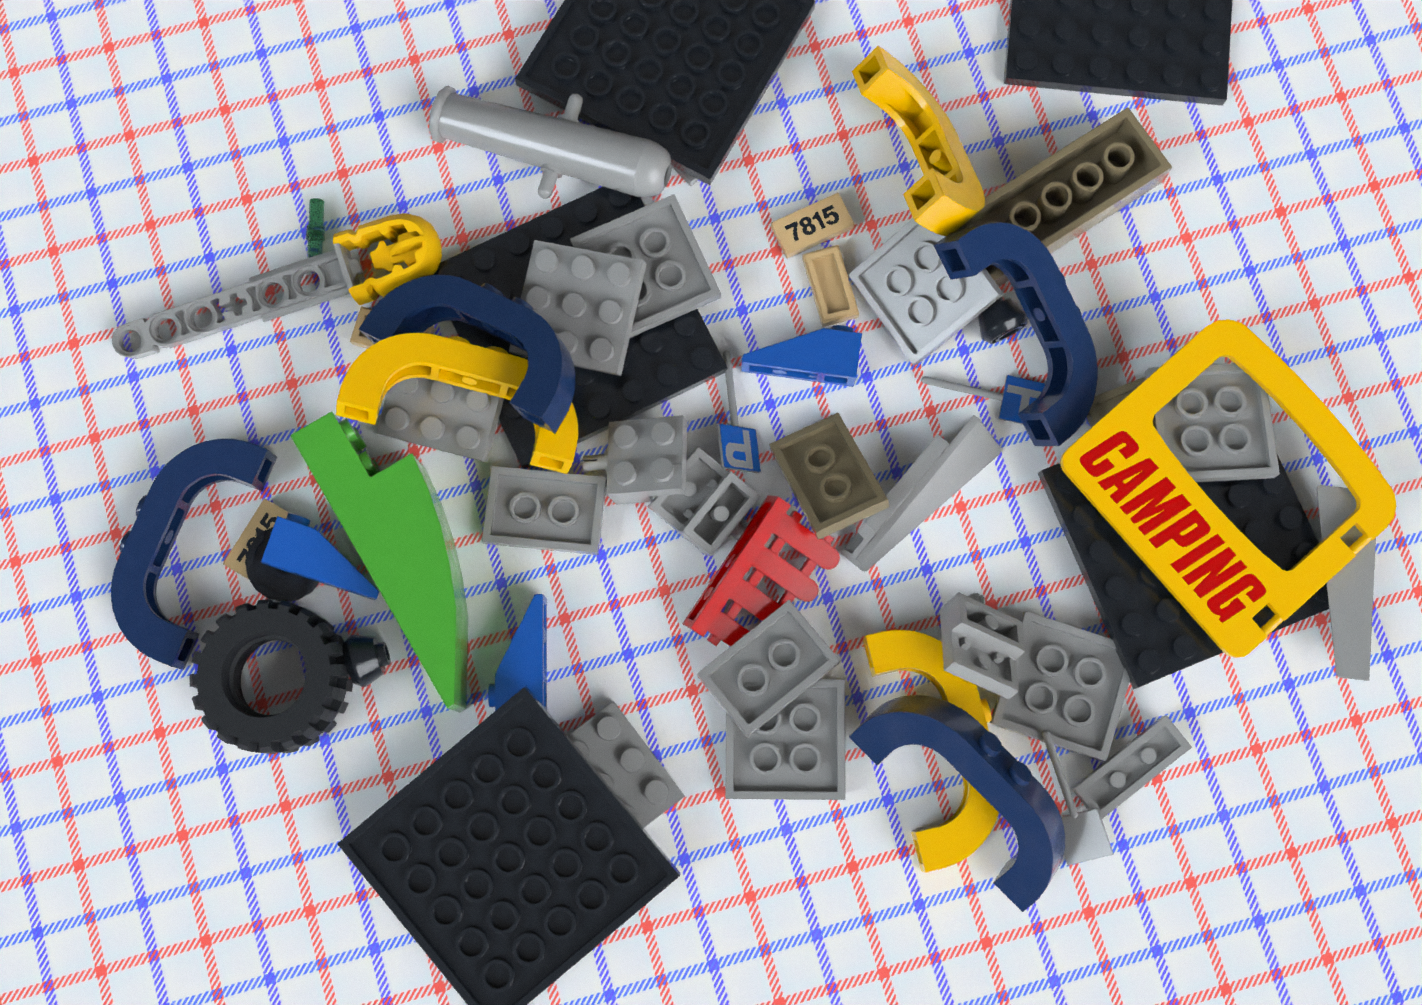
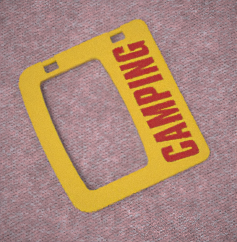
M1230 319L1217 320L1203 328L1063 452L1060 459L1061 468L1068 478L1226 655L1233 658L1244 657L1251 653L1279 624L1287 620L1346 566L1362 548L1382 533L1394 519L1397 507L1395 494L1391 486L1327 406L1248 327ZM1219 357H1227L1274 399L1318 448L1356 499L1357 505L1354 512L1288 571L1282 570L1264 555L1224 515L1185 470L1153 426L1155 414ZM1355 525L1363 535L1348 547L1340 537ZM1267 605L1275 615L1260 628L1252 618Z

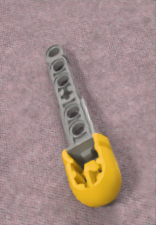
M406 213L386 216L359 225L356 232L347 229L333 234L334 250L250 277L249 283L155 313L149 319L140 318L125 323L114 331L112 346L121 356L141 359L159 353V347L171 349L261 318L263 322L348 294H351L359 305L375 301L378 295L386 296L389 292L408 281L434 275L442 259L441 241L432 224L420 216ZM388 239L394 244L387 246L384 240ZM379 242L377 249L370 252L374 269H385L391 274L378 279L371 277L366 279L363 284H360L358 275L363 274L359 259H352L350 251L357 248L363 250L369 248L372 243ZM405 262L408 267L404 269L399 263ZM315 272L320 278L319 287L315 291L307 293L301 287V279L306 273ZM272 284H280L284 289V297L277 304H269L265 298L266 289ZM237 297L247 301V305L242 307L243 314L241 315L235 311L222 313L216 305L219 302V306L226 309L236 305L235 298ZM207 307L212 312V322L205 328H199L194 322L195 313L200 308ZM172 319L177 327L176 334L169 340H163L159 335V326L163 321ZM130 331H136L141 337L139 348L133 352H128L123 346V339Z

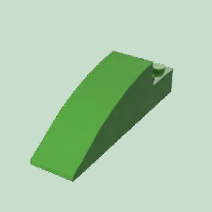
M331 411L290 436L445 706L460 713L467 709L468 611L463 576L455 542L442 503L426 468L412 453L386 469L381 470L375 459H371L366 451L362 452V449L367 447L357 428H353L347 418L341 421Z

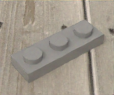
M1162 716L1071 789L1088 810L1098 808L1103 819L1190 750L1192 746L1168 716Z

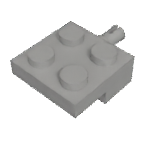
M683 415L609 422L608 446L605 454L584 455L583 469L585 472L606 470V494L616 505L652 502L653 496L686 494L687 420Z
M696 447L687 457L686 494L656 496L647 507L703 554L713 556L730 535L738 541L746 529L741 524L743 517L760 495L732 471L722 469V466L700 447Z
M958 592L940 609L944 671L1010 699L1019 692L1016 659L1026 652L1022 621L985 605L983 595L979 596V593L966 596Z

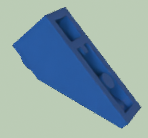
M835 325L831 329L823 328L743 354L741 372L853 387L857 376L862 333L854 332L853 328L843 325Z
M288 513L286 519L277 516L261 560L262 564L372 600L377 599L379 591L319 531L309 527L311 520L292 513Z
M543 594L534 595L495 673V683L489 684L488 703L489 707H495V711L525 686L529 688L547 710V598Z

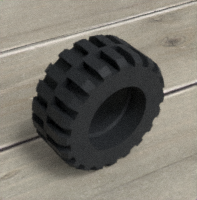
M271 599L258 600L257 605L244 603L235 607L236 614L231 616L224 613L216 620L219 628L215 632L206 630L200 639L206 645L202 653L194 652L191 663L198 664L197 674H189L190 687L197 688L198 695L192 697L195 710H201L205 714L201 721L208 729L216 730L218 732L217 738L226 744L236 745L238 749L249 752L267 754L291 753L298 751L301 746H311L320 741L319 735L321 733H329L337 725L334 721L338 713L344 714L349 704L344 701L346 691L352 692L353 682L348 678V671L344 660L343 643L345 641L342 636L334 632L335 627L316 613L283 600L281 602H275ZM273 640L285 641L294 645L303 656L306 666L305 684L298 699L288 709L279 714L264 715L251 709L243 697L241 689L242 670L249 656L258 647Z

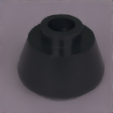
M1002 296L978 316L981 338L990 344L1008 338L1024 328L1028 323V317L1024 309L1013 299L1003 300Z
M350 635L343 643L346 668L352 682L356 685L367 687L385 674V666L391 664L386 643H379L375 636Z

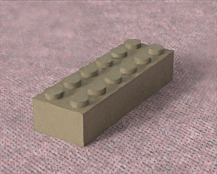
M1127 107L986 196L983 209L960 229L1000 222L1017 225L1036 236L1046 246L1048 251L1053 253L1160 185L1172 166ZM990 264L985 268L999 287L1009 281L1007 276L996 266Z

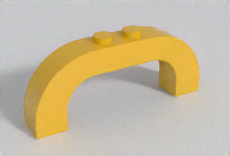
M877 46L852 70V74L861 95L884 110L903 131L924 176L903 194L914 221L936 234L947 236L958 231L983 209L985 196L982 186L954 126L942 107L926 87L901 62L883 48Z
M405 333L388 337L362 352L349 367L337 398L336 415L375 425L382 400L386 393L395 384L410 378H427L511 401L526 375L528 360L508 354L506 350L499 347L490 346L484 348L470 344L468 340L458 336L447 338L429 333ZM571 403L569 411L556 433L534 424L535 444L530 465L568 474L574 461L578 442V421L573 403Z
M910 630L883 631L866 635L862 639L872 677L896 671L918 673L933 683L942 700L966 711L989 732L987 722H991L992 717L986 698L980 699L975 684L944 671L941 641L932 636ZM963 776L962 800L952 817L939 825L911 832L922 872L927 873L943 869L969 857L987 839L996 823L999 812Z

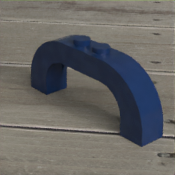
M1001 222L960 229L947 235L933 246L951 280L975 276L990 264L999 268L1009 279L1045 352L1048 366L1046 384L1040 396L1018 413L1034 446H1060L1085 421L1095 398L1098 380V365L1093 340L1082 318V313L1075 304L1066 285L1064 275L1060 272L1046 246L1032 233L1017 225Z
M429 275L413 279L398 286L384 296L373 307L359 328L375 344L383 339L399 334L423 333L429 327L443 321L455 320L464 322L527 352L528 368L526 375L509 402L524 419L556 433L572 403L575 390V369L572 357L565 344L548 322L533 311L534 309L529 303L515 296L512 300L503 297V294L490 284L483 283L482 286H479L468 280L451 275Z
M214 439L193 445L176 455L163 467L155 478L148 494L139 501L136 508V521L131 531L124 535L120 543L121 554L114 568L111 582V603L120 630L127 640L146 656L168 666L184 670L199 637V633L173 623L163 614L156 597L159 576L197 495L208 486L225 481L241 483L262 492L277 460V456L268 449L237 439Z
M910 695L887 701L874 710L849 738L876 765L880 764L892 751L905 745L925 746L942 755L1013 828L1018 841V853L1006 862L993 883L1022 912L1033 905L1044 893L1058 870L1065 850L1063 821L1055 802L1047 790L1032 775L1024 763L1017 761L1002 746L1001 741L995 734L988 732L974 717L952 703L930 696Z

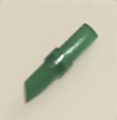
M319 198L309 200V224L306 226L308 258L323 252V242L325 241L324 200Z

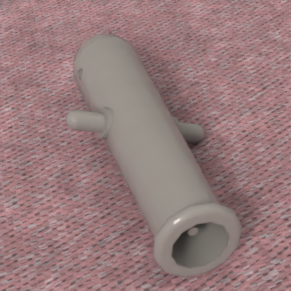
M445 86L438 92L432 105L429 131L433 141L443 143L448 139L540 167L543 175L538 187V195L543 199H547L552 195L556 180L561 178L562 175L636 197H655L667 186L672 170L669 152L656 142L580 123L578 116L583 99L579 94H572L569 97L564 114H560L558 118L459 95L450 86Z

